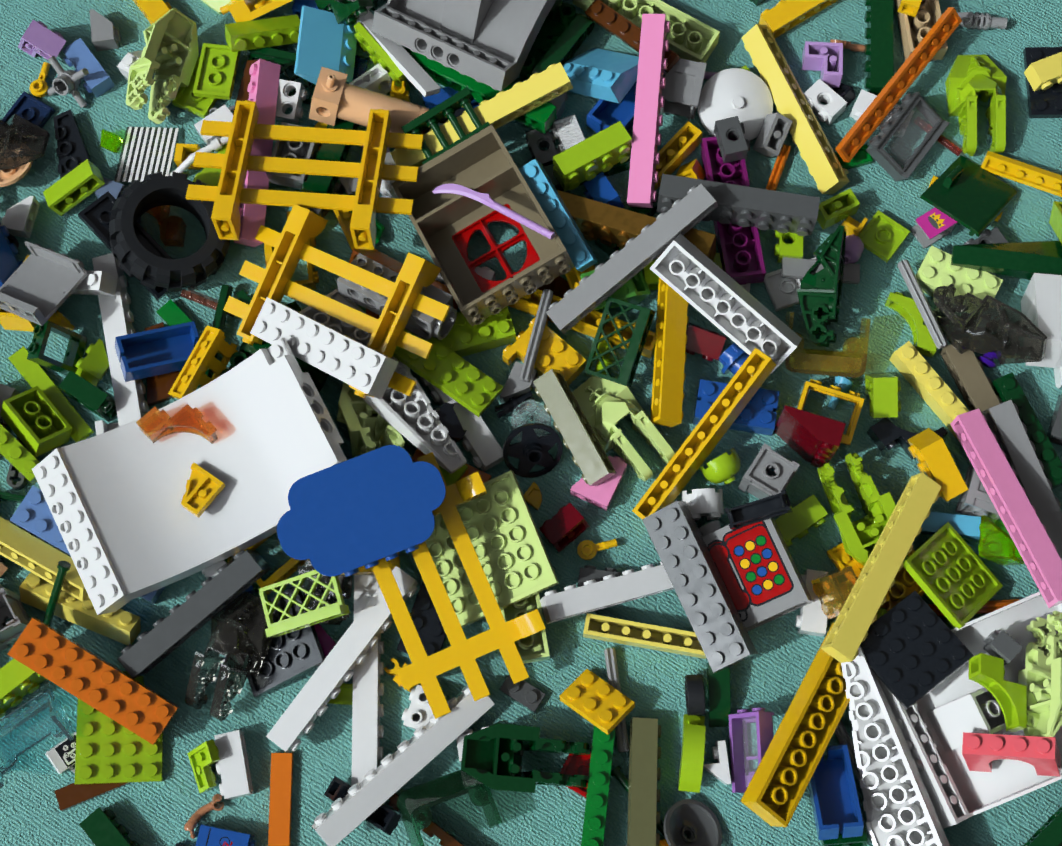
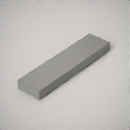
M783 257L782 278L803 279L807 271L817 260ZM820 264L816 273L824 269L822 264ZM845 264L843 283L858 285L860 282V264Z

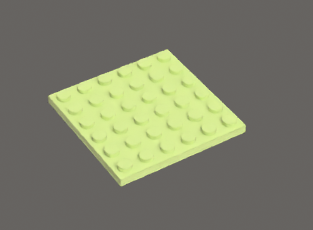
M512 470L483 483L487 494L456 507L500 610L559 584ZM438 514L434 516L435 529L425 542L463 628L485 616L442 515Z

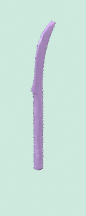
M443 184L432 191L434 194H457L471 198L551 240L555 237V232L494 201L487 193H480L458 184Z

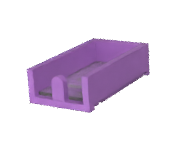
M752 708V712L748 709L737 710V714L728 715L732 793H745L774 737L772 718L774 712H765V708Z

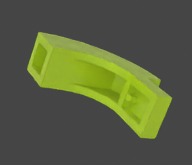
M688 714L683 716L678 791L700 793L705 751V716Z

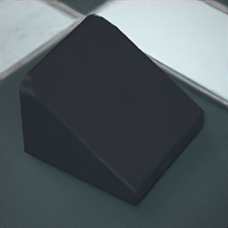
M840 83L839 88H833L838 95L848 102L846 107L856 98L854 89L851 86Z

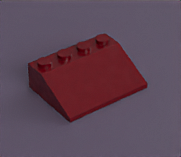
M785 405L775 425L774 432L805 461L819 468L830 462L839 448L846 423Z

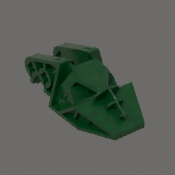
M839 225L835 233H831L812 254L818 260L807 271L801 280L800 289H797L808 336L819 347H829L830 342L836 343L837 334L834 333V330L827 329V326H830L831 322L838 323L847 233L843 225ZM822 264L824 269L816 273L818 267ZM822 312H825V316H822V319H819L818 316H821ZM820 332H823L824 335H821L820 339L816 338V335H820Z
M497 723L464 736L461 770L496 791L535 793L536 784L586 788L589 776L540 772L534 769L522 772L523 751H530L529 753L590 755L591 750H589V744L584 742H566L563 740L539 738L540 727Z

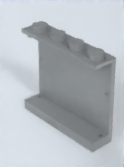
M25 241L24 244L31 254L0 287V309L43 326L88 276V273L80 260L71 259L67 255L56 253L50 248H43L37 243L33 244Z

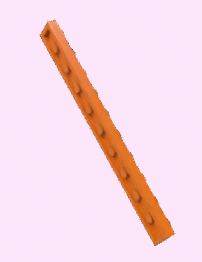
M954 7L946 9L837 145L835 150L844 162L849 163L962 22Z

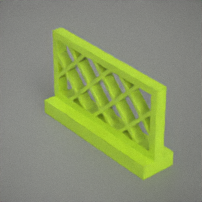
M313 570L259 588L268 626L265 629L266 636H282L349 614V607L344 603L338 576H332L327 585L320 581L322 574ZM306 578L314 580L310 591L302 587ZM318 583L326 588L322 598L313 594ZM288 584L296 587L291 597L283 593ZM273 590L278 593L273 603L268 601L267 591ZM299 590L308 594L303 604L295 600ZM330 591L336 594L337 603L330 604L325 601ZM281 596L289 600L285 610L277 606ZM311 597L320 601L315 610L307 607ZM293 603L301 607L297 616L288 613ZM276 609L283 614L278 622L273 623L272 614Z

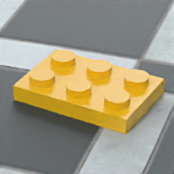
M588 669L559 696L561 702L607 735L635 708L634 701Z

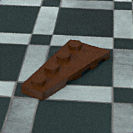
M162 322L145 328V331L166 326ZM180 371L146 378L147 404L149 407L173 399L168 393Z

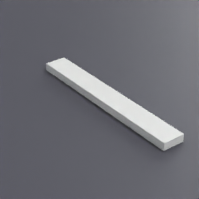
M369 10L368 14L357 19L356 23L360 22L390 56L398 69L424 97L440 92L441 87L402 45H397L394 41L372 32L374 15Z

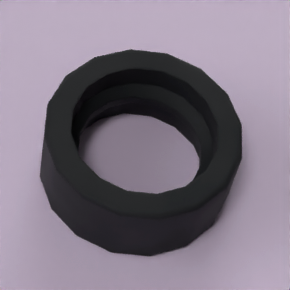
M702 674L685 676V698L688 715L705 714V692Z

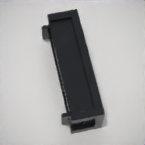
M786 490L731 509L728 507L724 508L730 521L729 527L731 530L793 512Z

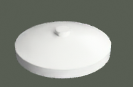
M740 68L725 69L714 74L703 86L698 102L700 121L706 131L713 137H716L714 133L715 121L738 116L740 123L744 124L745 139L752 141L758 137L766 116L773 113L772 96L765 82L753 72Z

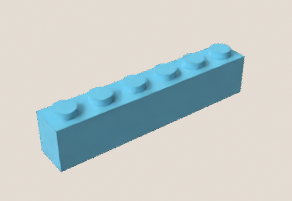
M533 159L519 168L520 173L566 248L575 268L583 272L598 262L597 258L541 162Z

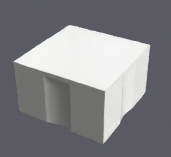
M1034 273L1021 299L1022 324L1025 329L1026 366L1049 368L1062 367V275Z

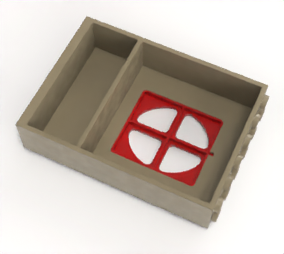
M492 124L420 166L417 182L395 181L391 183L399 199L414 200L412 215L408 216L435 265L441 268L440 274L460 311L471 326L481 324L489 316L500 313L503 308L517 303L520 298L534 293L537 288L543 285L550 284L556 277L567 274L575 267L566 248ZM443 184H458L480 193H487L494 201L555 232V237L551 240L471 198L457 194H434L432 191ZM495 221L506 222L515 226L519 230V234L502 244H497L488 229V224ZM477 230H481L490 244L491 250L477 259L469 261L467 252L469 241ZM525 241L527 245L525 263L519 271L513 272L503 253L515 244ZM496 257L507 277L501 281H492L478 275L475 269L491 258Z

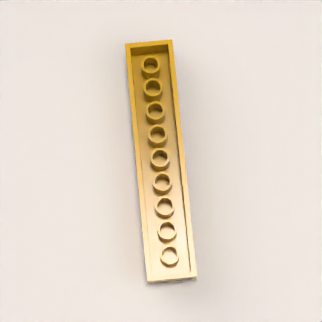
M832 623L741 799L744 805L770 826H788L850 702V698H846L845 690L847 689L841 663L821 649L834 623Z

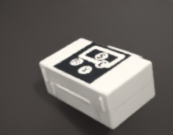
M76 732L45 753L58 774L63 773L68 768L75 773L73 765L75 764Z

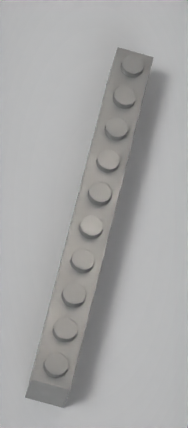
M702 184L693 186L687 192L688 195L683 199L676 200L670 210L659 214L652 225H646L641 230L640 235L629 239L622 250L615 251L610 256V260L605 264H599L594 269L595 272L582 278L575 289L568 290L564 294L563 299L549 306V310L546 313L563 334L663 253L680 233L682 235L686 234L718 207L717 201Z

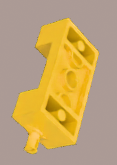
M231 0L229 4L220 7V11L223 15L230 12L236 23L251 21L293 0Z

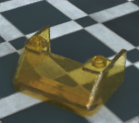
M787 312L786 325L793 330L794 312ZM862 318L860 338L850 337L846 339L842 352L803 349L804 339L801 334L795 332L802 340L798 347L784 360L785 367L794 373L852 378L862 376L866 370L871 319Z

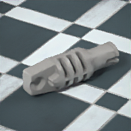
M971 11L957 12L962 20L959 26L967 29L972 27V29L977 28L978 30H981V28L983 30H988L989 28L1005 30L1007 27V17H995L989 13L979 14L978 12L973 13Z

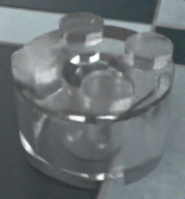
M531 399L519 404L511 416L513 431L522 425L528 424V421H535V423L551 427V415L546 412L544 405ZM534 429L538 437L550 434L542 429ZM522 432L515 436L516 439L520 442L522 439Z

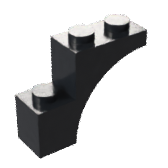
M883 418L867 431V434L881 452L886 448L891 450L899 443L911 460L914 459L908 450L910 444L907 440L918 433L903 430L893 424L888 418ZM941 427L934 432L942 437L945 442L944 437L948 434L946 429Z
M334 776L324 795L332 801L344 798L348 794V789L351 785ZM382 804L365 820L391 835L397 827L401 815Z

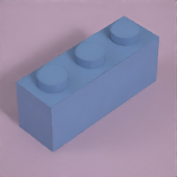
M81 38L62 49L65 54L64 61L69 67L73 66L75 72L83 68L88 70L89 74L81 79L84 80L83 86L89 94L92 92L97 98L115 86L110 76Z

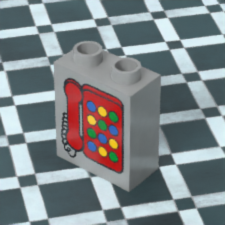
M774 518L735 530H731L729 525L722 528L718 520L698 528L747 632L813 602Z

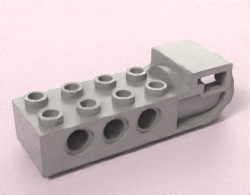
M361 253L351 262L355 266L394 283L399 273ZM339 276L337 286L340 295L379 316L381 315L388 297ZM429 285L427 288L423 287L420 294L450 306L449 312L443 322L413 309L405 329L423 339L429 340L433 336L442 340L451 331L457 317V310L453 307V296L433 285Z

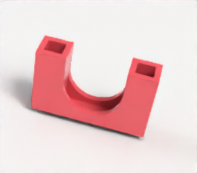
M963 732L962 755L969 771L992 772V761L1012 759L1033 765L1037 775L1060 777L1061 754L1056 737Z

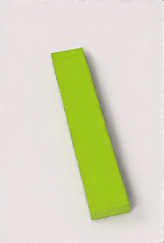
M24 346L11 355L8 359L32 388L38 386L73 428L71 437L75 442L85 440L94 433L42 367L27 359L28 350Z

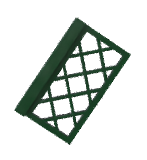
M269 47L248 50L250 52L248 60L266 59L269 62L281 65L280 74L284 72L288 81H294L299 78L298 75L289 78L285 72L292 67L295 68L296 53ZM303 79L305 82L304 87L309 88L310 95L302 103L311 105L316 85ZM296 89L289 93V96L295 95Z
M608 297L584 372L631 387L655 311ZM612 302L619 304L622 312L612 316L610 312ZM632 309L639 310L638 319L631 322L627 312ZM624 314L628 324L618 328L614 319ZM612 321L616 331L606 335L604 326ZM630 327L633 332L632 337L625 341L621 331ZM618 333L622 343L612 347L608 338ZM606 340L609 350L600 354L598 344ZM624 346L627 352L626 356L618 360L614 350ZM612 353L616 362L606 367L602 357ZM599 359L603 369L598 372L590 370L592 363ZM618 365L620 369L618 379L611 377L608 369Z

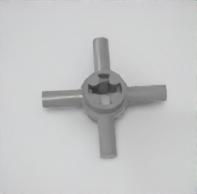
M55 56L49 58L48 61L58 75L53 80L52 87L47 90V93L50 96L56 93L62 96L71 93L81 108L86 106V101L77 89L81 84V78L89 74L88 70L83 68L78 72L74 70L64 71Z

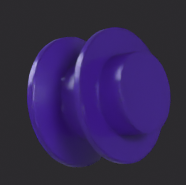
M991 347L983 348L981 351L984 355L978 356L977 359L981 361L983 366L989 368L996 367L994 360L1000 359L998 351Z

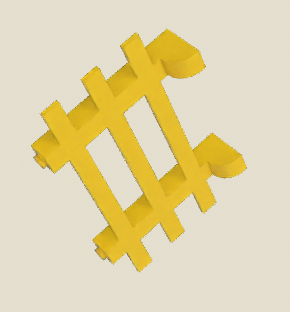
M249 100L236 101L232 122L203 120L201 135L229 138L225 154L196 152L193 166L222 169L218 186L188 184L185 198L186 200L214 201L211 219L219 239L239 241L241 228L240 203L293 207L296 204L303 208L352 211L350 231L355 249L365 250L375 249L376 213L412 215L413 199L379 197L382 180L417 182L419 167L385 165L387 147L422 150L424 136L422 134L391 133L389 110L370 109L366 131L257 124L259 117L257 104ZM254 139L364 146L361 163L250 156ZM247 171L358 178L355 196L244 188Z
M296 204L293 205L281 233L260 225L255 239L274 247L269 262L264 269L245 260L239 275L259 283L250 304H247L229 296L223 309L243 319L237 331V335L243 337V342L252 346L254 342L262 345L264 340L252 335L250 332L267 297L281 303L283 296L286 295L372 334L367 346L392 358L396 347L399 346L428 359L434 344L409 334L404 329L413 309L440 321H445L450 306L420 294L423 286L427 287L435 281L441 268L426 259L408 252L394 283L307 245L309 237L314 238L323 231L328 220ZM302 259L388 297L379 319L291 281L299 260ZM394 371L388 387L411 397L417 382ZM349 385L350 388L355 390L354 394L362 398H366V395L373 397Z
M431 452L417 459L418 461L434 465L439 470L446 487L445 499L441 506L433 511L434 516L442 515L490 629L468 639L466 638L424 541L418 544L419 548L411 553L451 645L427 656L385 557L379 559V564L373 566L372 570L412 662L397 669L398 674L395 675V679L399 687L403 686L404 690L420 683L436 719L451 712L436 676L460 666L473 699L477 701L490 695V692L478 667L476 658L499 649L513 684L527 679L529 675L514 642L542 631L546 627L538 609L505 622L456 508L487 494L486 488L479 472H475L447 486L435 456Z

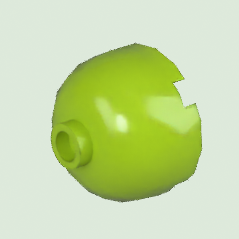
M734 448L730 449L732 452L730 455L725 452L706 463L708 466L706 469L703 466L699 467L703 476L708 481L715 484L724 482L727 485L736 479L734 475L739 472L741 462Z

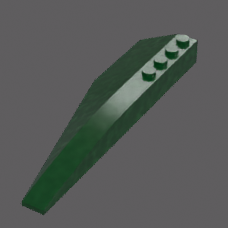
M1060 241L954 245L952 247L951 265L1031 280L1034 273L1062 275V244Z

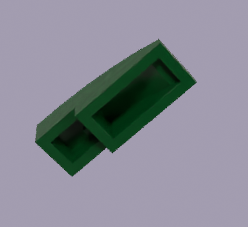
M707 662L709 727H729L728 715L731 714L730 667L713 673L709 662Z

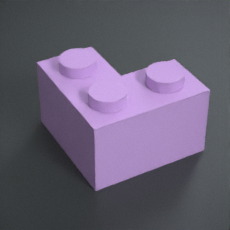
M32 20L23 34L18 48L34 58L36 54H39L48 60L52 56L58 57L66 40L60 33L47 29L43 22Z
M805 41L802 53V70L821 71L820 79L829 87L839 88L843 76V43Z

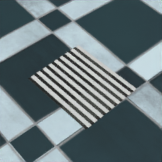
M127 127L114 181L133 182L139 180L142 182L146 180V175L162 172L163 176H169L179 128Z

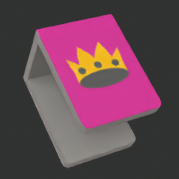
M934 207L915 220L917 225L912 227L910 231L922 247L927 248L951 233L957 221Z

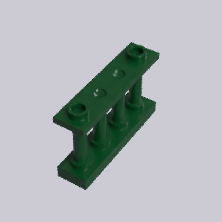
M468 87L401 127L405 134H422V131L431 128L443 147V150L433 155L423 138L422 151L427 159L422 164L429 162L490 126L489 122L482 124L473 109L471 101L474 100V97ZM461 107L466 110L476 127L474 131L467 135L454 115L455 111ZM443 118H448L460 138L451 145L438 125V121Z

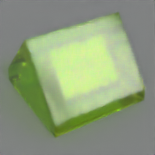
M103 129L101 131L100 147L118 153L125 140Z

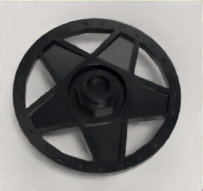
M525 424L516 428L506 438L503 445V458L506 466L514 474L526 478L539 477L550 472L560 461L563 450L562 442L557 432L545 424ZM534 429H542L550 434L538 437ZM522 432L521 442L510 444L513 438ZM557 443L558 450L554 459L548 451ZM508 456L519 459L518 469L510 463ZM536 464L546 467L539 471L530 472Z

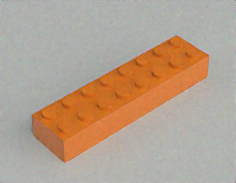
M37 618L30 620L7 654L153 745L156 744L179 709V706Z

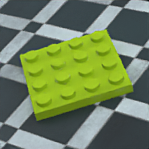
M949 522L939 528L903 561V567L954 628H962L1003 587Z
M78 699L75 785L162 782L163 733L156 744L153 745Z

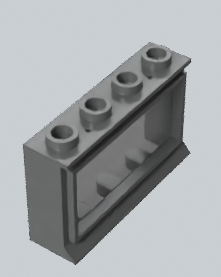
M919 91L912 94L908 93L902 98L901 105L892 111L891 118L880 127L881 131L870 140V145L866 149L895 181L909 178L950 123L939 116L919 94Z

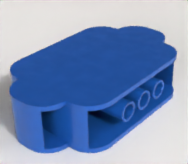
M386 445L302 477L294 482L288 493V503L291 510L287 511L280 518L277 524V536L282 549L291 558L297 560L310 559L314 569L322 575L332 577L344 573L345 577L359 572L358 568L365 565V568L368 569L378 565V560L384 557L386 561L399 556L398 552L405 550L406 553L417 550L419 548L418 544L426 541L435 529L433 511L443 503L446 496V487L439 470L434 465L424 461L413 462L410 454L402 447Z

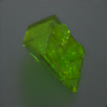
M985 515L981 516V524L979 526L980 542L978 545L979 556L1002 566L1024 564L1005 525Z

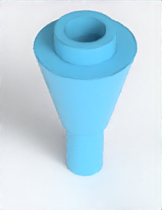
M842 373L840 376L835 375L834 386L840 387L841 392L846 393L854 383L848 375ZM832 397L827 407L835 410L839 399Z

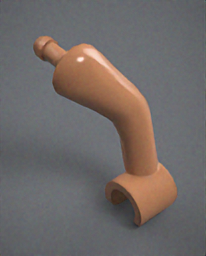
M220 794L214 795L211 802L196 810L185 823L184 830L190 831L192 839L196 837L194 828H196L197 823L206 813L213 809L220 811L224 808L223 802L216 803L222 800Z

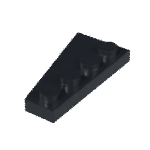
M71 110L54 117L60 179L86 159L92 162L75 115Z

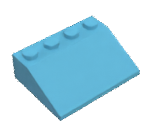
M305 5L302 6L294 74L316 85L321 67L348 74L346 83L352 82L357 39L354 36L356 32L353 26L357 23L352 25L338 24L334 13Z
M592 48L566 61L562 65L573 86V89L568 92L620 104L637 81L639 57Z

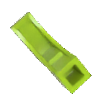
M890 292L884 306L895 310L906 320L912 331L913 346L921 355L932 358L937 347L926 325H923L924 320L914 299L906 297L900 292Z
M984 653L971 657L969 660V679L985 687L994 696L1003 712L1006 731L1015 733L1026 729L1028 722L1027 686L1004 680V659Z

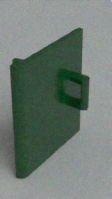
M960 155L920 198L968 228L970 236L976 234L979 237L1017 196V191Z

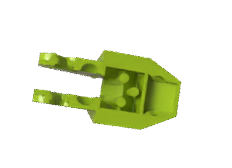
M986 54L958 55L945 82L948 116H958L959 132L964 137L961 152L967 153L969 156H974L977 149L978 95H981L982 102H987L991 96L990 105L985 112V116L989 121L988 134L992 136L990 151L1003 153L1006 147L1005 91L1007 76Z
M850 453L845 456V462L861 502L862 510H865L867 516L851 522V513L854 511V508L848 504L843 488L837 485L833 467L828 462L824 466L819 467L817 471L833 512L834 520L839 528L845 552L864 566L896 504L890 492L880 496L871 476H868L863 470L862 458L857 453Z

